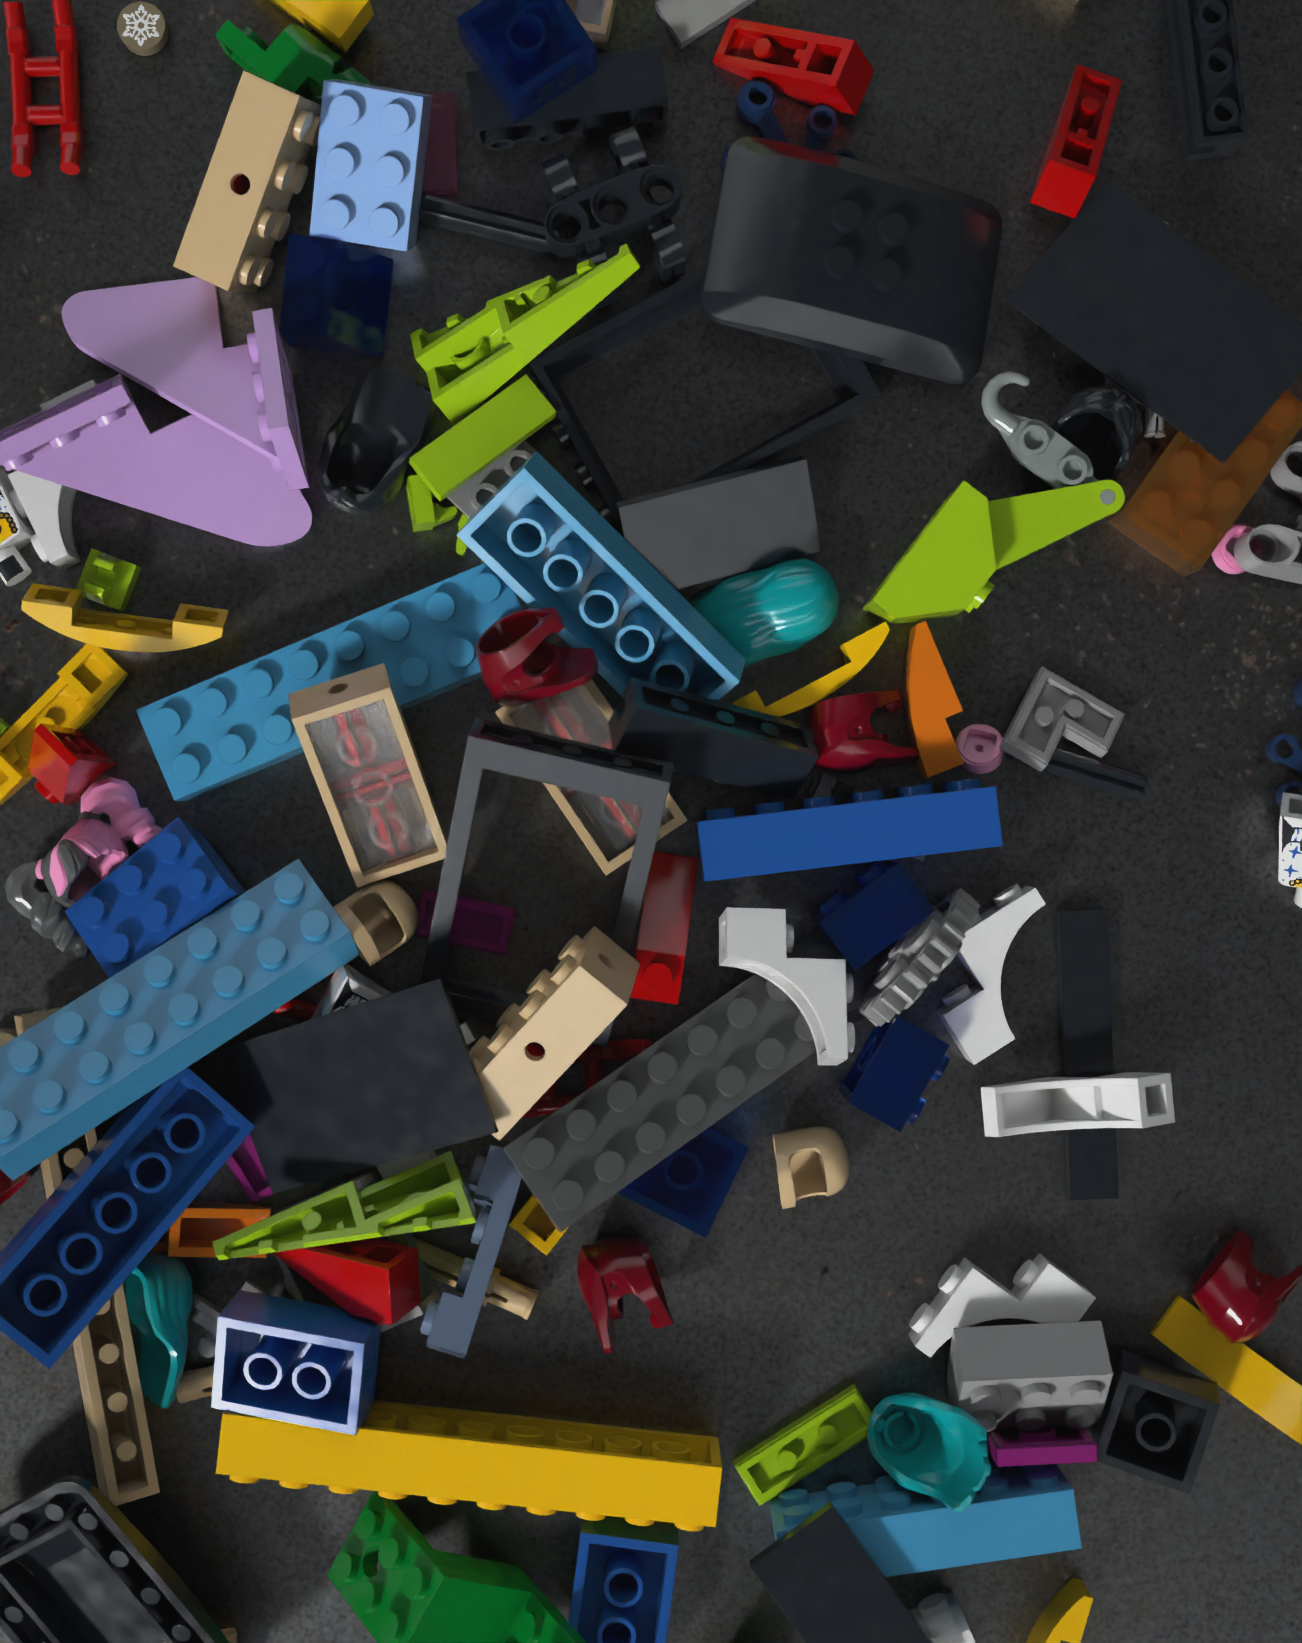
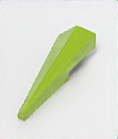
M628 244L620 246L619 253L604 263L595 265L588 259L577 264V274L560 281H556L549 275L488 300L486 307L472 317L465 319L457 313L447 317V327L430 334L423 328H420L410 334L415 360L427 373L432 400L454 426L640 268V264Z
M450 1150L360 1191L352 1180L212 1243L216 1257L219 1260L472 1224L476 1223V1209L463 1173Z

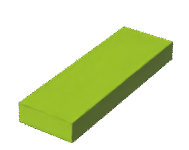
M525 374L410 457L409 464L441 502L553 420L557 412L527 374Z
M852 1384L733 1460L734 1467L760 1506L865 1440L872 1411L855 1384Z

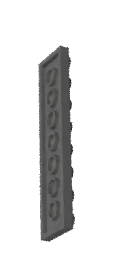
M823 927L794 946L792 953H787V958L845 959ZM846 960V973L852 974L854 983L852 1002L847 1003V1022H852L854 1025L864 1017L858 1012V1006L863 1001L862 998L868 989ZM754 974L503 1148V1151L553 1225L561 1233L816 1052L811 1030L797 1005L786 993L769 980Z

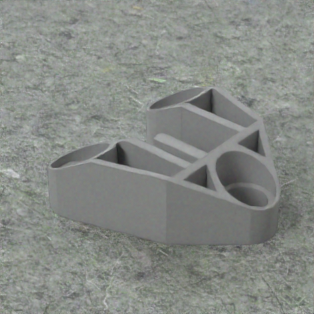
M1302 441L1275 453L1269 468L1275 484L1300 499L1302 503V477L1293 474L1286 464L1289 455L1297 456L1302 461ZM1299 515L1295 522L1298 526L1296 530L1280 525L1266 524L1240 535L1234 545V556L1238 565L1244 571L1252 574L1302 584V515ZM1254 537L1262 539L1267 544L1269 555L1266 561L1257 558L1251 551L1250 544Z

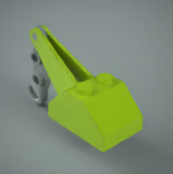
M1007 371L995 375L987 382L982 392L981 405L985 417L998 429L1014 459L1051 486L1053 490L988 501V498L963 480L948 495L862 608L879 622L883 623L886 621L887 625L952 617L963 610L970 613L973 608L977 609L993 590L995 585L988 580L995 571L1114 514L1123 506L1125 500L1123 488L1112 480H1097L1093 476V466L1087 455L1044 422L1011 414L1000 406L998 394L1003 386L1009 383H1017L1024 387L1029 385L1030 379L1023 374Z

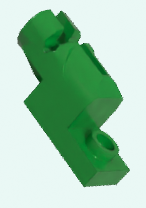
M229 20L215 34L224 53L245 71L320 105L322 103L324 80L339 79L373 85L353 67L345 71V62H343L341 55L333 51L309 30L294 24L286 27L269 47L251 28L246 26L241 31Z

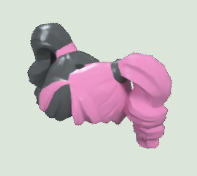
M108 777L93 782L81 796L79 821L63 835L58 844L48 852L44 859L26 862L11 871L5 883L7 900L20 914L31 920V927L43 938H53L55 946L63 953L74 951L77 957L89 956L90 949L65 911L130 857L126 845L127 841H132L140 849L161 832L162 829L156 825L155 818L147 807L140 808L136 791L127 781ZM103 813L107 814L110 817L111 825L101 821L100 815ZM39 879L44 880L49 891L39 890L37 885Z

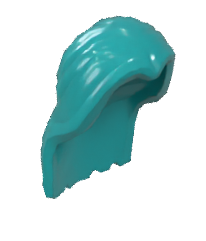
M807 559L788 560L730 576L699 591L688 599V602L746 659L744 667L769 657L798 650L827 630L837 617L840 601L833 577L822 566Z
M149 1252L123 1282L129 1320L141 1336L142 1349L137 1366L142 1394L144 1397H150V1402L161 1409H166L175 1400L186 1362L189 1339L188 1322L193 1301L192 1278L185 1263L177 1257H168L166 1253Z
M901 1393L882 1399L870 1415L869 1426L867 1427L870 1452L884 1470L905 1489L937 1498L948 1508L960 1513L970 1506L976 1491L981 1489L987 1476L991 1473V1465L988 1460V1445L986 1443L988 1436L986 1430L971 1413L959 1407L917 1393Z

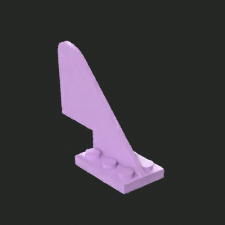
M198 277L82 291L74 294L64 303L62 307L64 326L73 343L81 351L269 457L274 473L283 472L289 491L309 488L293 373L272 308L252 311L255 332L247 334L248 344L224 348L217 286Z
M121 374L0 430V465L4 466L6 471L14 469L242 543L255 546H278L291 543L302 538L309 531L312 524V512L299 489L289 491L283 472L274 473L269 457L204 420L189 414L150 433L131 398L130 390Z

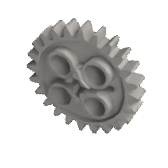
M959 888L958 890L954 889L950 895L947 894L940 904L936 903L934 906L926 909L911 929L900 935L896 944L877 966V973L874 976L876 979L867 987L868 991L864 994L863 1001L858 1006V1012L876 1027L878 1025L881 1027L885 1022L889 1023L896 1013L899 1015L903 1009L909 1008L923 993L928 984L938 979L940 972L953 960L961 949L962 941L966 937L964 933L974 924L972 920L979 914L978 909L981 906L979 902L962 888Z

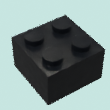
M1121 1350L1100 1423H1097L1093 1434V1440L1097 1444V1462L1190 1494L1220 1407L1217 1382Z

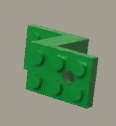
M373 1491L326 1575L377 1643H587L518 1565L434 1550L392 1499L379 1496L376 1491ZM378 1559L381 1565L379 1571H377Z

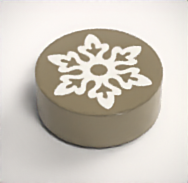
M145 1L133 2L127 5L118 16L117 31L119 37L134 54L140 56L154 55L166 45L169 37V27L163 14L155 5Z

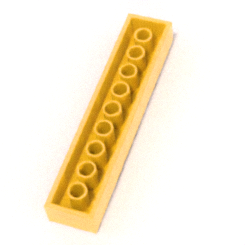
M374 1400V1406L356 1436L225 1410L221 1421L216 1474L229 1475L231 1481L245 1484L255 1483L259 1479L278 1480L279 1485L290 1489H301L308 1487L309 1484L328 1486L330 1491L338 1494H353L358 1492V1489L378 1491L379 1496L394 1500L404 1499L408 1495L427 1496L428 1501L440 1505H451L456 1503L457 1500L477 1502L479 1507L488 1510H502L507 1505L526 1507L528 1512L536 1515H552L558 1510L576 1512L577 1517L589 1521L603 1520L605 1516L623 1517L626 1522L637 1526H650L655 1521L674 1523L675 1527L681 1530L701 1531L704 1529V1526L716 1527L722 1461L718 1437Z

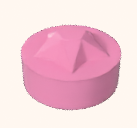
M1234 524L1220 530L1214 536L1211 543V555L1214 563L1223 572L1228 574L1245 572L1235 560L1234 545L1238 537L1253 529L1246 524ZM1254 537L1250 548L1253 554L1261 559L1263 554L1262 540Z
M973 724L964 728L956 739V746L964 762L960 766L974 774H985L995 770L1000 765L1004 750L999 748L1003 740L1001 734L995 728L986 724Z

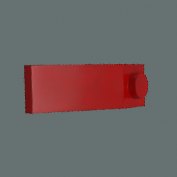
M730 18L712 61L716 67L750 81H764L773 90L811 106L825 105L833 109V111L852 115L857 114L874 74V69L855 40L737 18Z
M1077 64L1041 163L1030 203L1071 218L1077 216L1097 175L1120 91L1121 79Z
M41 723L33 732L28 771L38 779L34 784L38 792L55 805L59 801L64 805H76L90 785L101 780L116 765L83 730Z
M654 851L644 891L634 958L640 963L630 998L678 1005L698 858Z
M370 1238L273 1252L274 1255L349 1314L370 1319L375 1324L393 1325L421 1303L418 1248Z

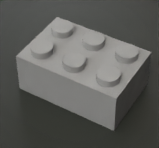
M1082 1321L953 1328L946 1372L950 1405L971 1413L985 1428L986 1433L995 1428L1017 1427L1023 1431H1034L1043 1426L1066 1425L1070 1428L1080 1429L1088 1427L1093 1423H1100L1113 1376L1102 1322Z

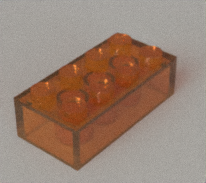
M1285 391L1224 464L1195 442H1190L1187 436L1173 427L1125 495L1124 504L1121 509L1112 514L1107 522L1183 577L1201 570L1302 427V402Z

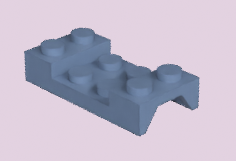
M490 1145L487 1157L477 1154L468 1181V1189L475 1191L474 1205L490 1209L491 1211L481 1208L476 1221L471 1243L478 1244L479 1248L475 1260L465 1257L455 1289L464 1293L463 1298L443 1292L439 1303L429 1301L420 1329V1333L428 1335L427 1347L460 1358H465L522 1180V1177L503 1151V1148Z

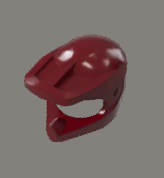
M525 608L513 612L492 624L479 638L475 649L483 682L491 692L495 703L503 706H517L530 703L537 699L550 697L583 685L596 674L598 660L593 649L564 648L543 641L550 633L560 632L565 627L562 615L556 608Z
M899 689L845 695L813 704L809 726L811 727L819 755L814 767L829 773L854 774L873 768L916 762L919 759L918 749L897 747L889 744L888 735L877 733L870 725V714L873 711L883 708L888 712L894 713L900 710L902 699Z
M1238 1230L1232 1236L1191 1291L1192 1298L1209 1324L1218 1330L1230 1343H1242L1263 1333L1277 1317L1280 1306L1302 1277L1301 1264L1287 1275L1277 1279L1271 1272L1267 1274L1258 1272L1251 1262L1253 1241L1248 1234L1241 1230Z
M641 1237L605 1238L592 1244L582 1245L578 1254L576 1268L578 1285L582 1297L589 1307L605 1354L613 1353L616 1349L614 1320L624 1319V1294L632 1293L641 1299L651 1311L649 1322L654 1329L674 1324L653 1258Z

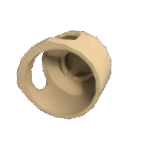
M381 879L372 882L333 907L351 932L360 954L359 957L369 967L409 941L419 927V915L412 898L400 885L391 880Z
M814 1126L773 1134L782 1209L795 1207L796 1201L801 1198L815 1195H826L828 1197L844 1188L849 1177V1158L846 1146L836 1131L829 1127Z

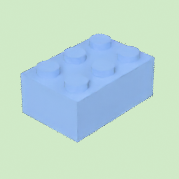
M339 79L323 81L310 236L406 252L416 246L432 95Z

